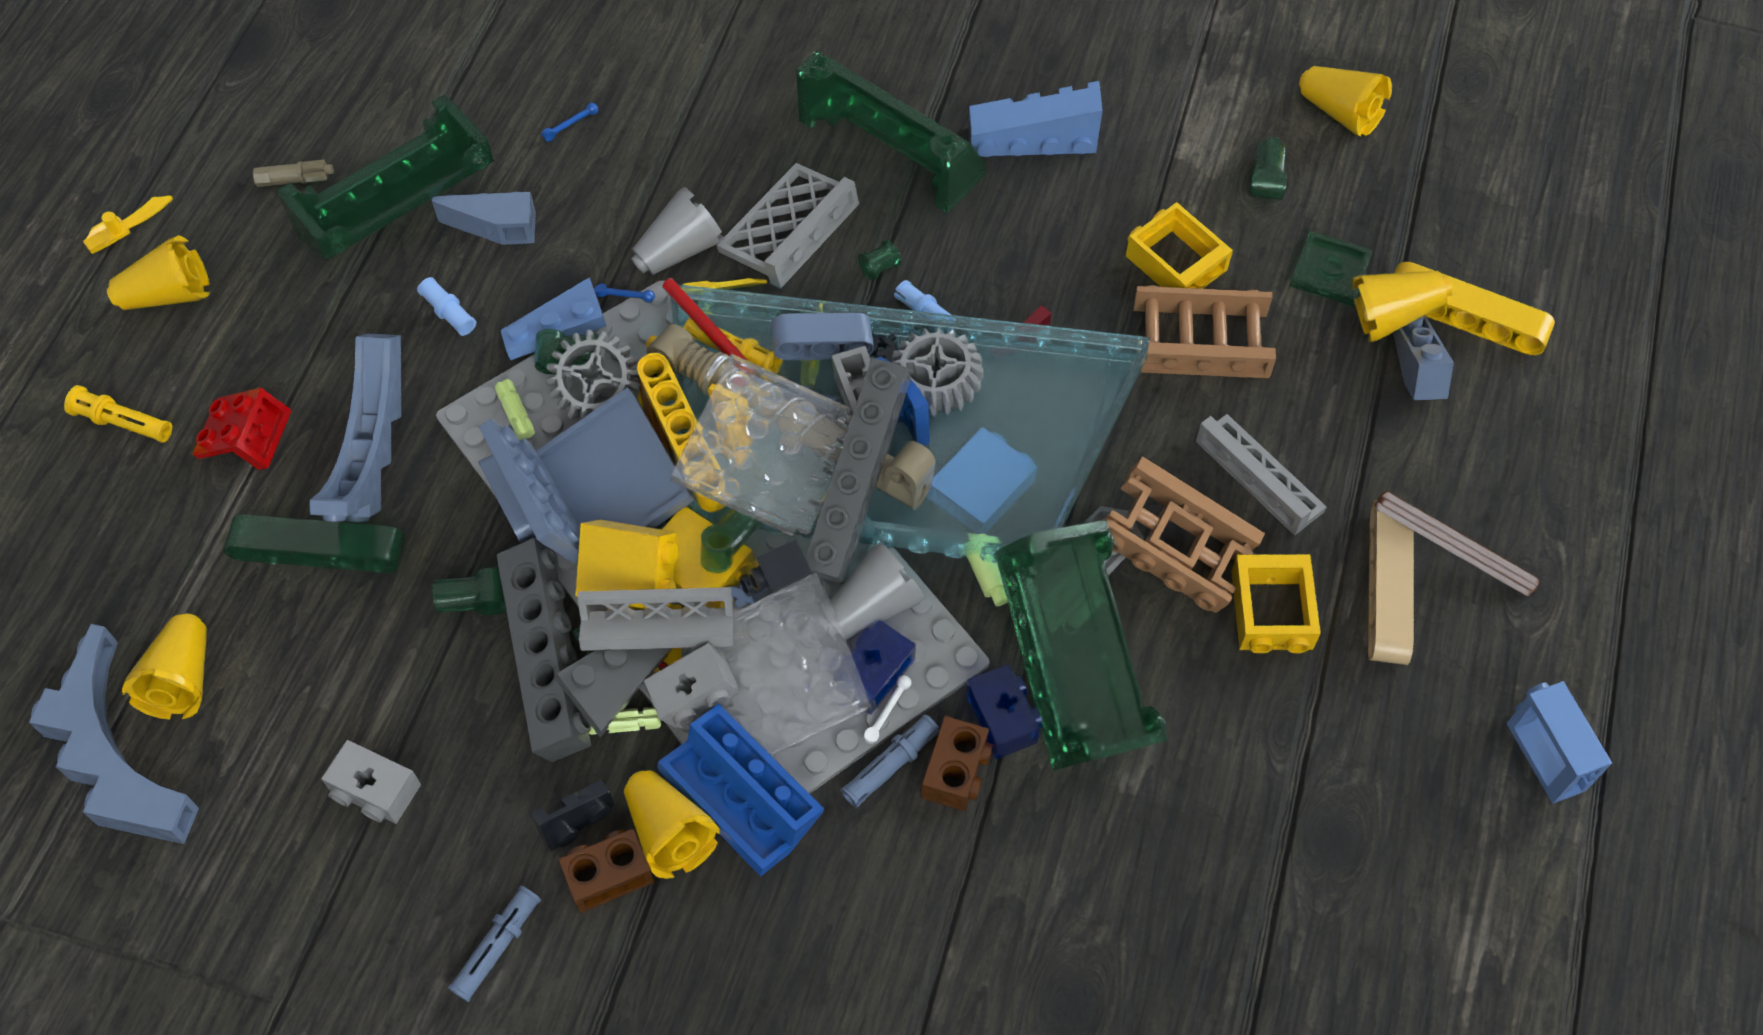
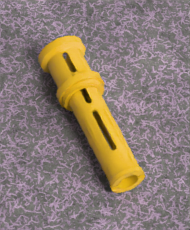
M689 317L684 325V329L691 334L693 339L721 352ZM720 329L756 368V371L762 373L763 377L773 379L777 375L783 360L775 356L774 350L770 351L760 346L758 341L753 338L744 340Z
M80 385L72 387L65 398L64 409L67 414L88 417L97 425L110 423L131 432L156 439L162 443L166 442L172 433L171 422L118 405L111 396L92 394ZM129 417L138 420L140 422L145 423V425L141 426L139 424L130 422L127 420V418Z

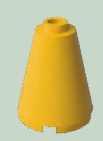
M1313 66L1302 74L1299 81L1302 96L1358 136H1361V134L1367 136L1377 127L1386 111L1381 108L1384 98L1390 100L1392 93L1391 79L1377 73Z
M178 235L168 239L110 279L107 294L112 304L119 306L123 310L200 301L209 296V292H204V286L209 285L205 266L195 249L189 251L184 243L189 241L185 237Z
M1439 271L1359 275L1352 278V290L1359 289L1360 297H1357L1354 301L1364 334H1369L1368 342L1378 341L1444 306L1448 302L1447 297L1452 295V287L1448 276L1442 277Z
M186 613L171 617L125 678L122 693L124 695L127 692L130 695L129 703L137 710L153 717L169 720L172 714H183L182 719H186L198 712L203 694L207 628L197 616Z
M639 771L629 778L624 788V795L646 863L651 872L658 878L669 879L674 878L673 871L683 868L688 873L703 863L718 844L714 837L716 832L720 834V829L715 821L655 771Z

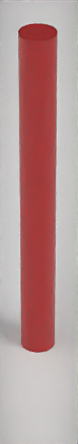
M672 278L667 279L663 283L662 288L722 353L731 356L732 364L736 368L747 366L751 369L753 375L756 368ZM739 369L744 377H750L748 370Z

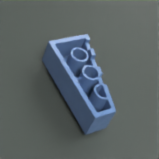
M1099 81L1088 83V88L1073 91L1072 86L1060 88L1059 94L1041 97L1039 92L1028 94L1026 98L1018 102H1013L1008 98L969 106L970 156L1096 153L1103 111Z

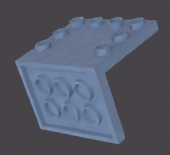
M628 387L537 451L534 450L525 438L522 440L518 439L509 426L502 427L491 418L479 426L537 540L577 566L581 523L601 519L655 528L695 500L634 392Z

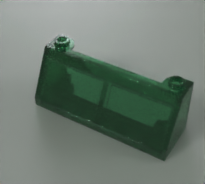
M818 50L796 68L800 122L812 128L815 125V121L828 120V124L834 126L844 117L935 173L936 176L932 179V188L936 191L938 190L935 197V206L948 213L986 174L987 165L968 141Z
M446 94L432 101V105L436 110L431 120L428 118L422 120L425 129L424 133L317 194L309 185L304 188L305 192H300L291 183L276 191L295 233L305 244L325 260H328L494 162L488 139Z
M1106 519L1031 533L994 552L1053 771L1168 741L1165 719L1154 707H1144L1104 563V561L1110 558L1115 544Z

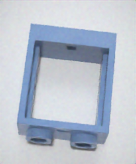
M1564 681L1551 686L1546 682L1538 684L1526 692L1527 697L1514 708L1516 712L1507 722V726L1552 804L1586 792L1612 762Z

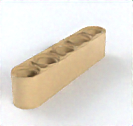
M1374 500L1370 515L1368 657L1371 661L1408 665L1411 661L1414 642V531L1375 508L1377 500Z

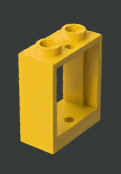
M1176 202L1168 209L1158 211L1150 222L1143 227H1136L1130 233L1126 257L1160 287L1203 289L1228 270L1233 250ZM1171 232L1202 257L1181 274L1176 272L1150 249V247Z
M1310 554L1237 555L1231 574L1232 584L1236 587L1234 602L1239 650H1251L1254 653H1267L1272 650L1304 653L1308 650H1313L1321 633ZM1250 584H1299L1304 626H1254Z

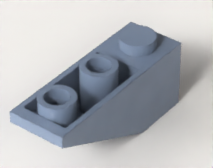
M531 192L432 196V204L440 223L502 245L535 243L536 211Z
M1425 315L1393 332L1404 384L1413 400L1448 399L1454 362Z

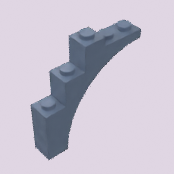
M363 334L356 336L353 393L344 441L328 481L321 491L310 499V515H323L324 521H344L347 516V521L365 522L369 521V517L381 511V469L391 464V422L401 418V335Z
M91 624L86 635L78 643L77 654L70 669L62 677L60 691L45 688L40 700L32 708L29 723L44 737L67 742L59 750L56 768L70 781L94 786L86 795L83 813L97 826L185 844L199 807L186 794L161 787L136 773L127 764L118 750L108 723L106 705L109 668L118 642L105 627Z

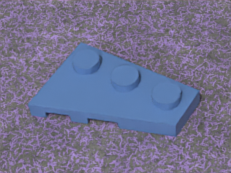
M589 277L503 328L501 334L510 360L561 343L563 340L572 339L574 333H578L581 336L586 334L587 330L595 331L607 325Z

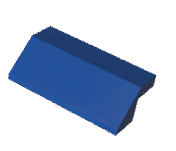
M720 704L692 722L689 726L687 741L658 761L657 770L673 787L715 821L720 829V835L760 876L791 853L824 811V808Z

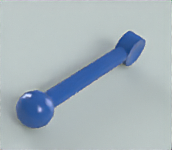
M589 103L585 110L552 129H544L541 136L547 142L553 140L555 134L589 114L595 115L598 112V106L595 103Z
M599 284L594 288L597 297L615 295L639 298L647 303H651L655 299V294L651 290L637 292L607 288L606 284Z

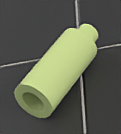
M977 534L968 538L962 543V548L984 596L992 597L995 606L1007 603L1009 599L1005 590L1009 585L986 535Z

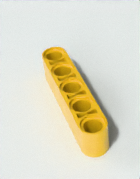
M1402 262L1396 266L1394 273L1434 270L1412 262ZM1450 276L1448 278L1452 287V295L1447 297V304L1426 315V317L1528 355H1539L1545 351L1555 323L1553 317L1542 310Z
M660 353L646 354L639 360L637 370L649 402L698 505L707 512L720 511L725 508L729 501V493L723 473L668 360ZM662 373L658 377L651 378L653 374ZM668 401H675L672 405L663 406ZM682 429H690L685 434H676L678 431ZM698 457L704 458V459H703L701 462H699V463H696V464L690 463V461L693 460L694 458H698ZM708 487H718L712 493H704V490Z

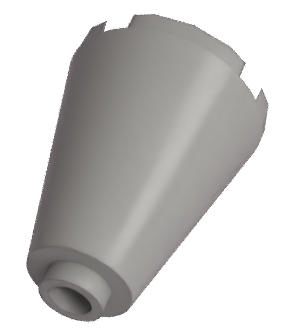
M682 187L676 192L632 248L635 255L631 260L643 274L649 271L654 275L724 240V236L720 235L722 233L721 229L701 203L698 205L696 202L693 204L690 201L694 195L686 187Z
M878 542L875 546H872L821 611L825 619L820 623L833 639L840 636L845 641L920 604L925 599V596L914 579H910L903 570L904 566L884 544Z

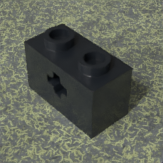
M793 540L756 557L739 569L741 574L739 582L744 593L748 597L751 596L754 603L796 584L813 573L797 540Z

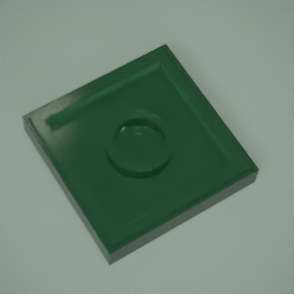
M1309 230L1289 286L1354 306V299L1357 298L1359 289L1352 290V278L1365 275L1373 250Z

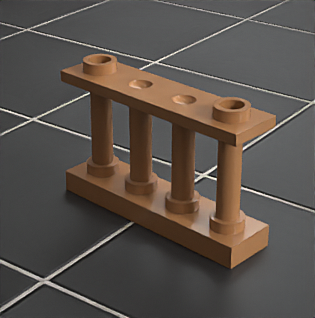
M1155 285L1137 286L1133 311L1145 312L1146 342L1137 343L1134 357V372L1270 378L1276 361L1275 348H1266L1261 345L1260 317H1267L1273 298L1272 292L1171 288ZM1159 312L1179 313L1180 344L1159 342ZM1193 314L1213 315L1214 345L1193 343ZM1226 315L1246 316L1248 347L1227 345Z

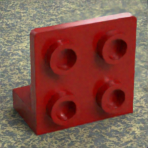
M262 388L219 397L209 408V417L204 428L196 437L197 444L192 455L201 459L233 452L258 470L267 469L292 410Z

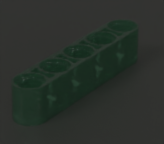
M236 515L232 518L223 552L232 559L246 562L392 573L398 570L405 534L399 529L389 526Z

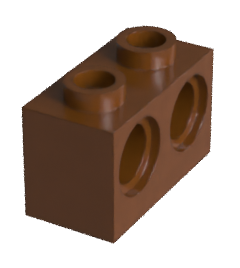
M948 716L944 717L922 784V799L966 812L969 800L976 801L983 780L977 777L980 765L987 766L992 753L993 744L987 742L988 728ZM959 743H968L974 749L964 753L958 751L955 746ZM948 777H957L962 780L963 784L959 787H950L944 783V780Z
M634 828L628 831L616 830L604 837V841L592 846H577L568 851L567 856L559 859L580 914L654 883ZM628 853L634 856L628 865L617 866L614 864L615 860L622 854ZM586 869L596 870V874L591 880L586 882L577 880L582 871Z

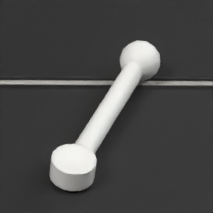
M903 675L897 679V688L873 727L865 730L864 739L867 743L873 744L878 741L879 730L903 691L911 687V679L908 676Z

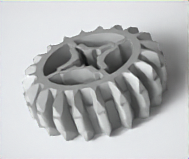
M940 327L937 328L935 333H929L924 328L922 336L919 337L911 333L910 342L901 340L899 350L893 352L891 363L907 367L911 380L926 399L930 414L933 417L936 415L937 410H943L948 416L951 412V407L961 411L964 406L963 401L972 403L974 393H979L984 372L982 357L977 353L974 343L968 344L965 334L956 338V333L953 329L947 334H943ZM939 365L936 378H934L933 373H936V366Z
M592 330L586 331V340L582 341L578 333H574L573 339L576 344L570 346L567 341L563 340L561 345L566 350L565 353L561 354L558 351H553L552 356L559 363L547 364V369L557 374L546 378L548 385L557 386L549 392L551 398L562 397L556 404L560 410L570 405L567 416L571 419L576 417L578 412L581 411V420L627 387L634 391L640 390V384L636 381H631L633 378H638L637 376L639 375L636 368H630L638 363L637 357H626L630 353L631 348L628 344L618 348L620 338L617 335L612 337L607 343L608 335L603 330L599 333L598 340H595ZM594 351V353H591V357L586 364L570 366L580 355ZM605 352L619 361L622 369V378L604 370ZM598 367V373L604 378H601V380L595 379L590 387V381L587 377L584 378V376L593 375L594 370ZM566 377H571L575 381L583 383V402L576 400L570 395ZM618 388L609 399L593 404L594 400H597L599 392L603 389Z

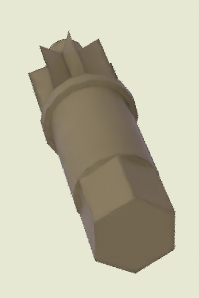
M325 159L305 162L298 161V163L254 168L253 178L257 187L299 182L305 184L307 182L327 180L329 178L328 174H333L334 169L332 164L327 165L325 163Z

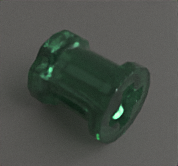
M889 239L883 241L877 249L869 253L862 252L858 255L859 265L865 276L870 280L877 279L879 273L890 267L897 268L901 266L902 259L900 253Z

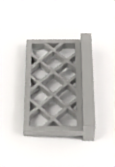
M795 163L724 237V240L716 245L718 252L767 275L770 284L781 289L859 205L855 182L846 177H843L838 182ZM798 176L809 180L807 184L793 187L790 185ZM831 190L824 197H815V191ZM811 193L812 199L793 203L792 196ZM789 198V204L771 207L775 200ZM813 209L807 217L796 219L795 212ZM791 213L792 220L774 224L773 217ZM769 218L770 225L751 228V225L756 220ZM794 229L787 238L776 240L775 233ZM771 234L772 241L754 245V237ZM749 239V246L741 248L732 247L736 241ZM774 250L764 262L755 256V254Z

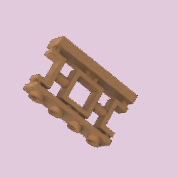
M1142 456L1130 468L1123 480L1125 482L1120 488L1135 498L1127 515L1123 517L1114 510H1111L1104 517L1102 525L1097 529L1094 537L1101 541L1106 549L1120 553L1130 559L1138 569L1150 572L1163 580L1168 588L1182 592L1192 598L1200 608L1217 613L1230 603L1231 595L1236 589L1235 586L1221 578L1229 560L1235 561L1237 555H1253V549L1260 545L1265 533ZM1148 496L1164 506L1158 517L1143 508ZM1135 520L1151 529L1145 541L1129 532ZM1168 520L1196 537L1187 555L1182 554L1159 539ZM1210 535L1225 544L1219 555L1205 547ZM1197 559L1212 568L1207 579L1191 570Z

